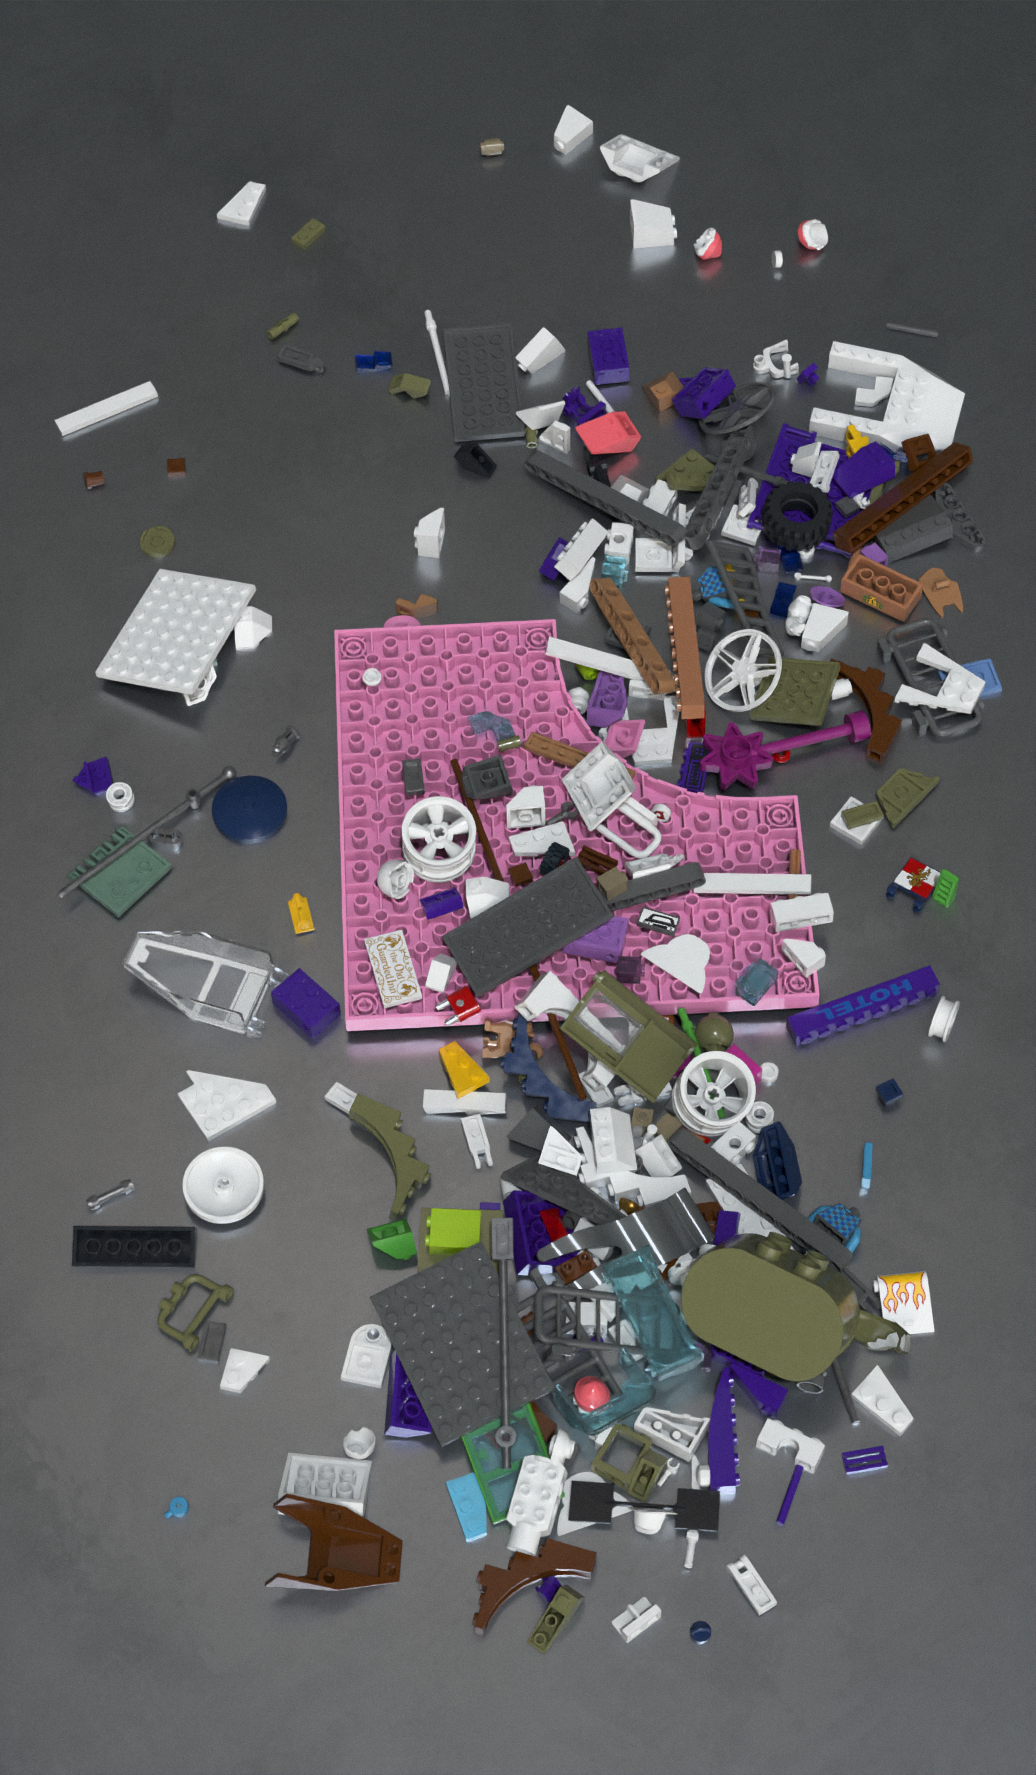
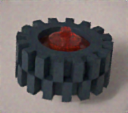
M556 842L552 843L542 859L540 873L546 875L568 861L569 848Z

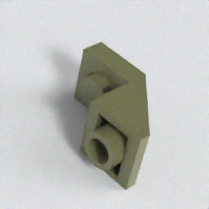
M402 373L392 377L388 391L391 394L406 391L415 399L428 393L431 381L423 377Z

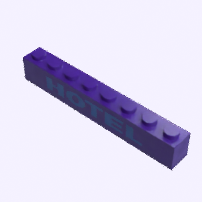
M929 965L787 1017L786 1028L796 1046L808 1044L818 1037L824 1038L832 1032L843 1031L848 1026L862 1024L870 1018H879L884 1013L889 1011L895 1012L903 1006L914 1005L919 1000L925 998H933L939 993L940 983Z

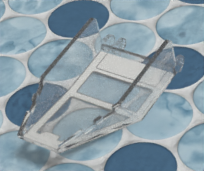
M162 931L137 932L122 963L123 967L190 1019L257 1039L261 1038L262 1032L251 1028V1024L262 1029L266 1028L267 1024L261 1019L254 1018L268 986L276 988L282 983L272 979V977L275 976L282 980L288 978L287 972L274 967L270 951L201 931H192V933H181L180 931H173V933H162Z

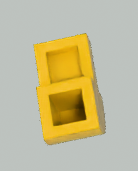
M854 424L847 426L845 434L847 447L845 453L850 458L860 448L868 445L869 439L868 436L861 437V433L857 431Z

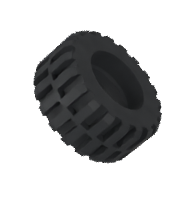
M789 481L786 485L784 483L778 485L777 488L770 491L765 500L762 514V526L764 527L765 534L769 535V539L773 543L776 542L777 546L781 548L786 547V550L790 551L792 549H796V551L809 550L813 548V545L815 547L818 546L827 537L833 516L832 504L828 500L829 497L825 493H821L822 490L820 488L813 487L811 483L804 484L803 481H797V483ZM787 510H800L807 513L812 520L802 523L794 522L787 519L783 512Z

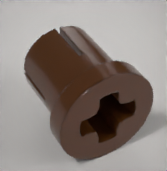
M102 471L83 472L87 490L91 489V487L105 484Z

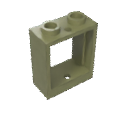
M616 1422L591 1463V1472L628 1491L641 1458L650 1449L653 1450V1442L648 1436L633 1432L632 1428L628 1425H620ZM617 1435L643 1448L628 1474L602 1461Z

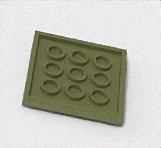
M769 657L767 664H776L775 657ZM781 658L782 669L778 684L772 694L762 704L751 710V720L822 726L841 668L840 663ZM776 667L765 668V670L776 669ZM775 674L762 678L755 701L768 690Z

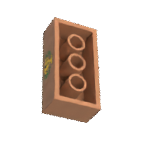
M859 554L843 576L840 592L905 622L921 599L924 584Z

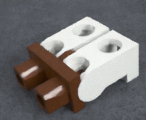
M586 1250L555 1267L557 1279L554 1281H564L565 1287H567L598 1266Z

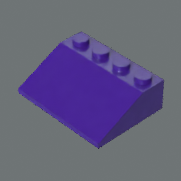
M513 1190L503 1200L506 1218H513L514 1262L517 1275H529L530 1271L535 1268L539 1269L541 1275L555 1273V1267L574 1257L571 1255L567 1258L562 1255L545 1262H541L537 1258L538 1250L552 1243L540 1212L542 1210L558 1208L563 1219L565 1213L569 1210L529 1191ZM567 1228L569 1234L574 1232V1229Z

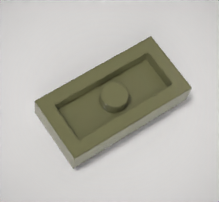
M312 218L291 237V243L305 250L326 231V225Z

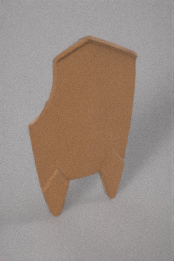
M930 568L918 578V581L924 584L923 592L941 618L944 616L943 607L954 604L961 613L963 612V602L958 583L950 580L944 574L943 569Z

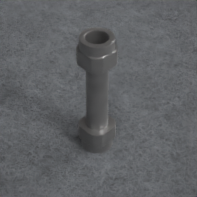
M130 1179L120 1182V1186L97 1197L95 1194L86 1199L89 1209H97L101 1203L124 1192L126 1195L131 1193V1191L135 1190Z

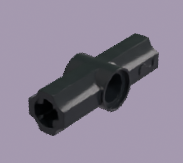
M584 446L589 477L611 487L605 458H602L601 454H591L587 446Z

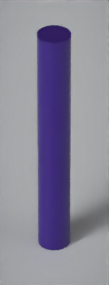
M801 1465L795 1466L776 1520L778 1525L783 1526L804 1469Z

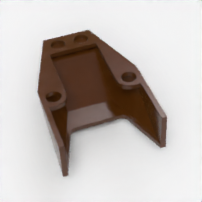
M285 1494L273 1504V1508L310 1530V1547L307 1574L305 1576L296 1577L277 1573L265 1582V1586L340 1591L399 1582L403 1540L344 1506Z

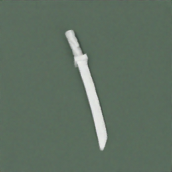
M695 1454L691 1459L692 1489L700 1490L697 1481V1471L700 1463ZM697 1530L687 1531L686 1540H688L684 1562V1567L692 1568L695 1543L696 1541L698 1542L699 1537Z

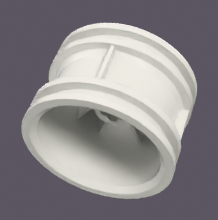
M443 796L429 797L412 806L402 824V853L404 860L413 866L414 874L429 882L443 883L460 877L471 866L475 856L476 825L470 811L457 800ZM443 820L452 822V824L448 825ZM429 821L432 822L431 824L428 825L427 828H425L424 826H421L422 824H424V823H426V822H429ZM453 835H466L468 841L464 848L452 842ZM425 838L427 845L420 852H417L410 839ZM445 848L449 858L434 860L436 849Z
M722 1051L705 1052L689 1062L677 1078L672 1090V1107L682 1125L691 1132L706 1137L720 1136L725 1134L733 1125L740 1122L750 1111L755 1100L756 1086L750 1069L741 1059ZM703 1069L720 1071L715 1083H707ZM688 1079L699 1088L696 1095L687 1094ZM734 1082L738 1089L739 1098L726 1097L723 1089ZM710 1093L714 1094V1096H713L714 1099H713V1100L709 1098V1097H710V1095H709ZM700 1106L706 1110L705 1115L700 1114L695 1108ZM724 1107L735 1115L719 1120L717 1110Z

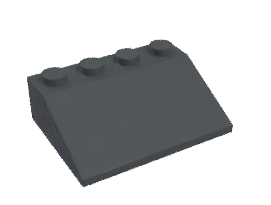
M929 495L875 535L873 539L888 556V563H891L952 538L953 525L943 508Z

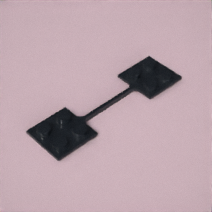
M572 1481L569 1521L611 1524L612 1510L617 1506L672 1510L678 1514L676 1515L675 1529L718 1532L720 1491L678 1488L676 1504L664 1505L615 1501L613 1498L614 1483Z

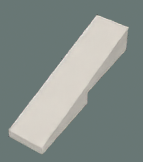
M424 1089L423 1108L426 1114L466 1112L467 1115L506 1113L507 1095L506 1093L470 1092L457 1099L455 1091Z

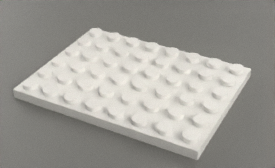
M159 569L97 668L96 676L98 678L194 695L256 591L255 585Z

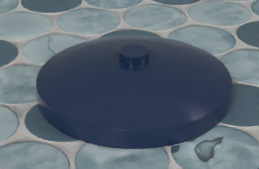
M255 775L241 776L230 780L217 791L212 802V817L216 828L225 837L240 843H256L272 837L283 826L288 811L286 797L282 789L273 781Z

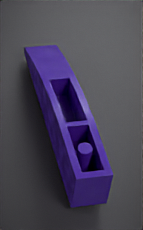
M724 1367L716 1390L708 1434L709 1488L713 1491H720V1494H735L736 1486H740L739 1473H735V1466L739 1465L738 1453H734V1446H737V1433H733V1426H736V1414L732 1413L731 1406H735V1396L730 1394V1387L734 1386L733 1374H729V1367Z

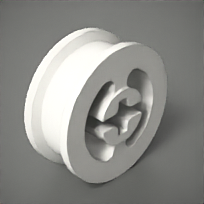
M946 996L941 997L929 1029V1037L935 1035L941 1037L943 1042L947 1041L959 1009L960 1001L954 1003L946 1000Z

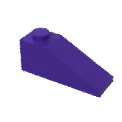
M731 1363L729 1374H733V1379L763 1415L777 1418L788 1397V1389L739 1365Z

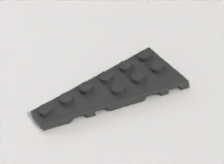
M541 1153L502 1172L501 1179L599 1225L626 1217V1215L572 1174L538 1164Z

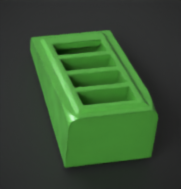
M942 869L932 898L943 906L949 907L956 898L959 878L946 869Z

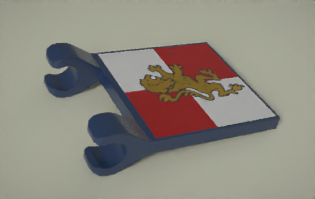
M910 857L894 881L888 886L886 896L892 899L898 888L917 898L914 902L913 911L919 913L934 891L941 872Z

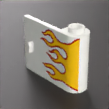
M926 1271L876 1276V1280L872 1281L874 1293L877 1292L878 1296H880L882 1318L892 1322L895 1321L909 1334L935 1332Z

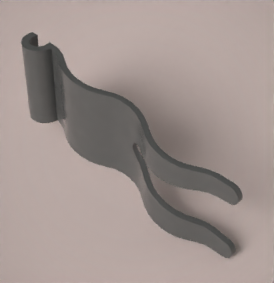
M683 1188L667 1199L622 1219L568 1234L538 1250L537 1258L539 1261L545 1262L588 1248H620L621 1256L596 1267L567 1286L590 1290L603 1283L640 1274L672 1261L715 1238V1235L687 1189ZM561 1295V1298L564 1301H570L575 1296Z

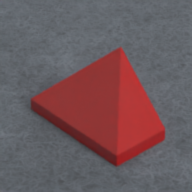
M558 1208L542 1210L540 1212L552 1242L569 1234Z

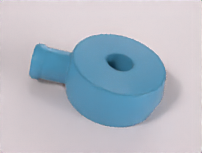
M183 1497L173 1498L169 1504V1510L164 1513L166 1519H169L172 1515L176 1517L186 1515L189 1510L188 1501Z

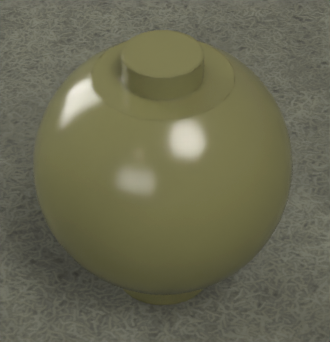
M709 1013L708 1016L702 1018L697 1023L694 1031L700 1049L705 1052H723L727 1050L734 1037L732 1025L718 1013Z

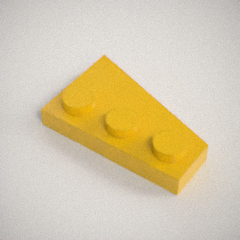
M456 1041L439 1049L440 1059L445 1071L449 1075L450 1083L454 1087L457 1099L490 1082V1077Z

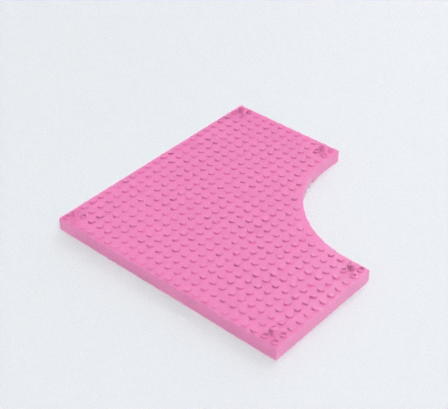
M556 619L334 630L344 993L347 1031L446 1026L444 1021L454 1016V1011L450 1005L438 1011L435 1005L444 1001L447 995L466 985L481 1011L462 1022L457 1021L450 1026L484 1024L485 1018H489L494 1022L518 1018L519 1011L515 1006L535 983L529 968L480 997L476 996L458 964L444 994L425 987L432 959L440 953L454 958L442 936L471 919L466 898V879L478 877L495 879L477 831L473 862L463 875L452 881L434 883L423 880L414 874L413 883H409L408 886L409 892L403 898L396 899L385 895L379 889L377 873L386 861L392 859L405 861L402 853V824L407 812L416 803L429 797L443 796L457 800L468 809L450 763L452 759L458 760L463 771L464 766L501 754L514 793L494 798L473 799L503 880L510 885V896L544 876L540 873V865L546 854L514 856L509 843V836L544 826L507 829L506 805L524 787L532 785L543 786L545 826H547V820L562 812L561 804L574 802L562 781V778L573 768L524 750V745L531 732L590 753L599 743L603 742L598 736L594 735L577 708L574 707L571 696L565 687L559 658L545 655L549 636L557 638ZM369 668H375L381 673V682L376 686H368L363 681V674ZM514 734L515 736L519 735L522 745L518 747L519 749L513 748L499 752L498 740L513 737ZM616 752L614 753L623 762L625 767L635 770L633 782L637 788L630 797L650 811L655 804H664L671 810V816L668 821H658L656 828L661 833V842L648 857L658 854H668V856L672 857L676 854H683L685 858L673 868L698 862L703 873L789 874L790 851L792 849H799L801 851L800 874H806L797 795L772 797L716 795V797L707 796L703 792H689L680 786L650 777L648 773L637 767H632ZM421 759L425 794L406 796L402 761ZM575 805L574 808H572V809H570V810H568V811L572 812V811H574L575 809H577L576 805ZM617 808L601 822L603 826L638 851L645 850L654 840V836ZM580 812L578 818L573 822L566 818L562 820L577 857L585 845L618 860V865L616 866L620 872L623 871L628 880H632V877L625 869L624 863L640 858L633 857L596 829L591 832ZM453 835L452 842L464 848L468 841L466 835ZM425 838L410 839L417 852H420L427 845ZM445 848L436 849L434 860L449 858ZM569 856L567 859L570 861L576 856ZM582 858L583 860L593 864V862ZM526 862L533 876V881L515 887L508 873V868ZM598 866V867H600V868H603V869L609 871V869H606V868H604V867H602V866ZM584 868L597 888L596 878L600 874ZM455 887L461 895L463 908L427 919L419 900ZM694 889L612 911L613 916L629 919L628 933L620 964L562 953V948L536 963L540 976L551 971L566 988L571 990L572 994L579 1001L594 983L592 981L594 975L598 971L603 972L605 970L661 1015L678 1014L677 1010L680 1008H685L687 1014L812 1008L818 1006L820 997L817 971L805 978L782 951V942L786 938L814 942L812 926L775 932L770 914L771 903L780 899L788 900V894L694 893ZM646 907L680 917V923L675 936L672 937L637 926L642 908ZM402 930L421 990L422 999L384 1008L364 939ZM684 934H691L702 939L710 950L708 963L704 967L705 986L701 994L643 957L641 953L651 947L668 944L672 939ZM595 994L586 1005V1009L596 1018L626 1017L598 994ZM540 1013L530 1021H549L547 1013ZM556 1015L557 1020H566L565 1018Z

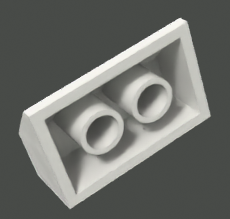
M611 1107L590 1109V1127L597 1174L637 1170L630 1115Z

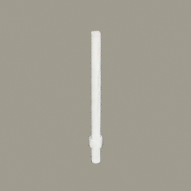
M426 310L424 312L426 329L430 333L444 392L446 395H449L448 376L436 333V322L432 318L431 311Z

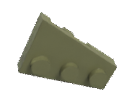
M692 448L656 476L655 483L658 479L667 482L665 475L668 471L712 473L715 466Z

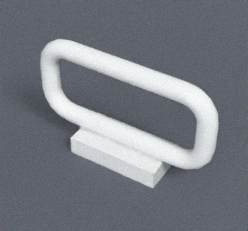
M629 796L617 809L654 836V840L645 850H636L601 823L595 829L633 857L642 859L653 853L659 846L662 836L656 828L658 824L657 815Z

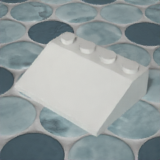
M288 1453L278 1500L285 1494L344 1506L364 1517L372 1461Z

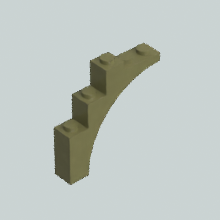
M358 1093L349 1110L348 1118L363 1125L374 1134L384 1146L391 1160L395 1173L396 1192L389 1218L397 1221L399 1215H404L407 1208L405 1202L407 1198H412L415 1188L421 1189L423 1184L428 1183L431 1173L428 1172L430 1165L413 1158L417 1149L414 1146L415 1138L399 1132L403 1120L400 1119L402 1112Z

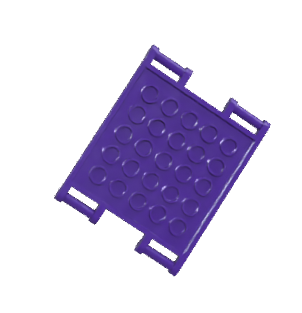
M783 423L766 474L775 477L780 476L785 478L786 481H793V483H797V481H803L804 484L810 483L811 477L792 472L793 464H790L793 453L797 454L799 447L816 442L817 432L812 431L811 433ZM821 444L820 453L821 451H838L840 456L835 471L849 459L845 453L846 450ZM831 479L829 492L825 494L829 497L828 500L831 501L833 516L829 533H827L825 539L834 541L833 532L864 509H860V511L845 518L834 506L835 502L845 498L847 495ZM762 481L755 501L756 507L751 512L747 528L764 531L762 523L755 521V519L762 520L767 495L770 494L772 489L777 488L773 483ZM873 488L864 492L863 497H867L866 501L869 500ZM787 510L783 512L787 519L794 522L802 523L812 520L807 513L800 510ZM821 541V544L816 546V549L821 550L823 548L843 554L847 558H850L852 554L824 541Z

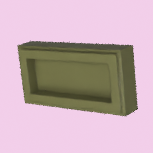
M877 800L841 812L848 830L884 819V814Z

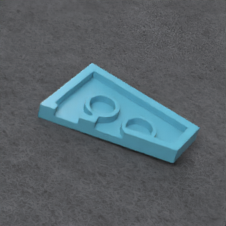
M475 1472L447 1481L446 1487L466 1542L486 1536V1502Z

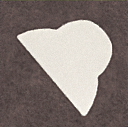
M684 934L672 939L668 944L654 946L641 953L643 957L701 994L705 986L704 967L708 963L710 950L702 939L691 934Z
M582 1472L571 1476L565 1481L563 1488L565 1497L562 1498L564 1507L560 1512L557 1525L558 1536L596 1524L569 1521L572 1481L606 1483L597 1474ZM614 1492L613 1498L615 1501L629 1502L623 1496ZM617 1506L612 1510V1518L633 1510L630 1509L631 1507Z

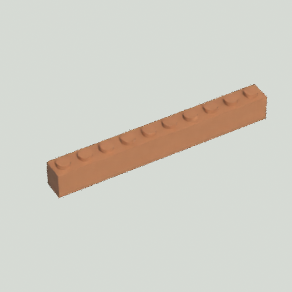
M690 576L668 577V585H665V596H668L666 597V608H670V610H667L668 621H671L669 623V634H673L670 635V646H674V648H671L672 659H675L673 661V672H677V674H674L675 685H678L676 687V699H680L677 700V711L681 712L682 719L704 718L705 704Z

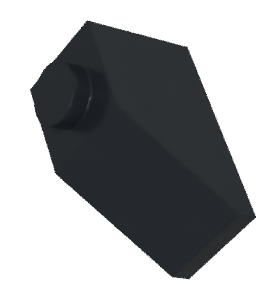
M475 440L462 444L453 456L464 469L485 478H489L497 466Z

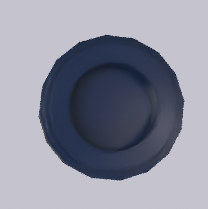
M704 1621L693 1623L690 1628L691 1639L697 1644L707 1643L711 1637L710 1625Z

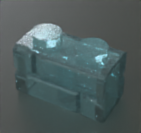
M761 958L756 963L752 962L747 969L748 973L744 977L740 976L735 983L736 995L746 1000L752 1006H755L778 979L779 974L777 968L769 965Z

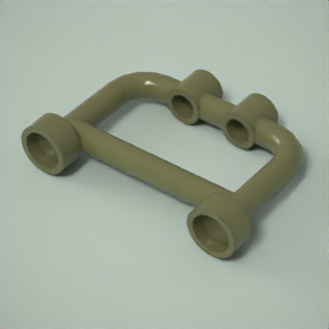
M191 1274L181 1283L174 1282L170 1289V1292L173 1293L171 1298H163L159 1304V1309H161L157 1319L159 1328L183 1342V1348L190 1352L193 1351L199 1342V1337L193 1334L217 1299L224 1302L230 1300L234 1288L227 1284L221 1286L199 1274ZM193 1282H198L213 1292L182 1333L168 1325L166 1317L174 1311L176 1303L180 1298L184 1297L189 1285Z

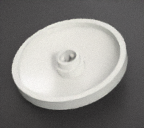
M216 1147L201 1153L189 1164L183 1177V1193L187 1205L198 1217L212 1223L226 1224L245 1218L258 1206L264 1191L263 1174L256 1160L248 1153L233 1147Z

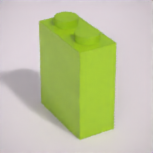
M432 1208L431 1215H427V1228H430V1234H426L425 1247H429V1254L454 1255L480 1241L481 1210Z

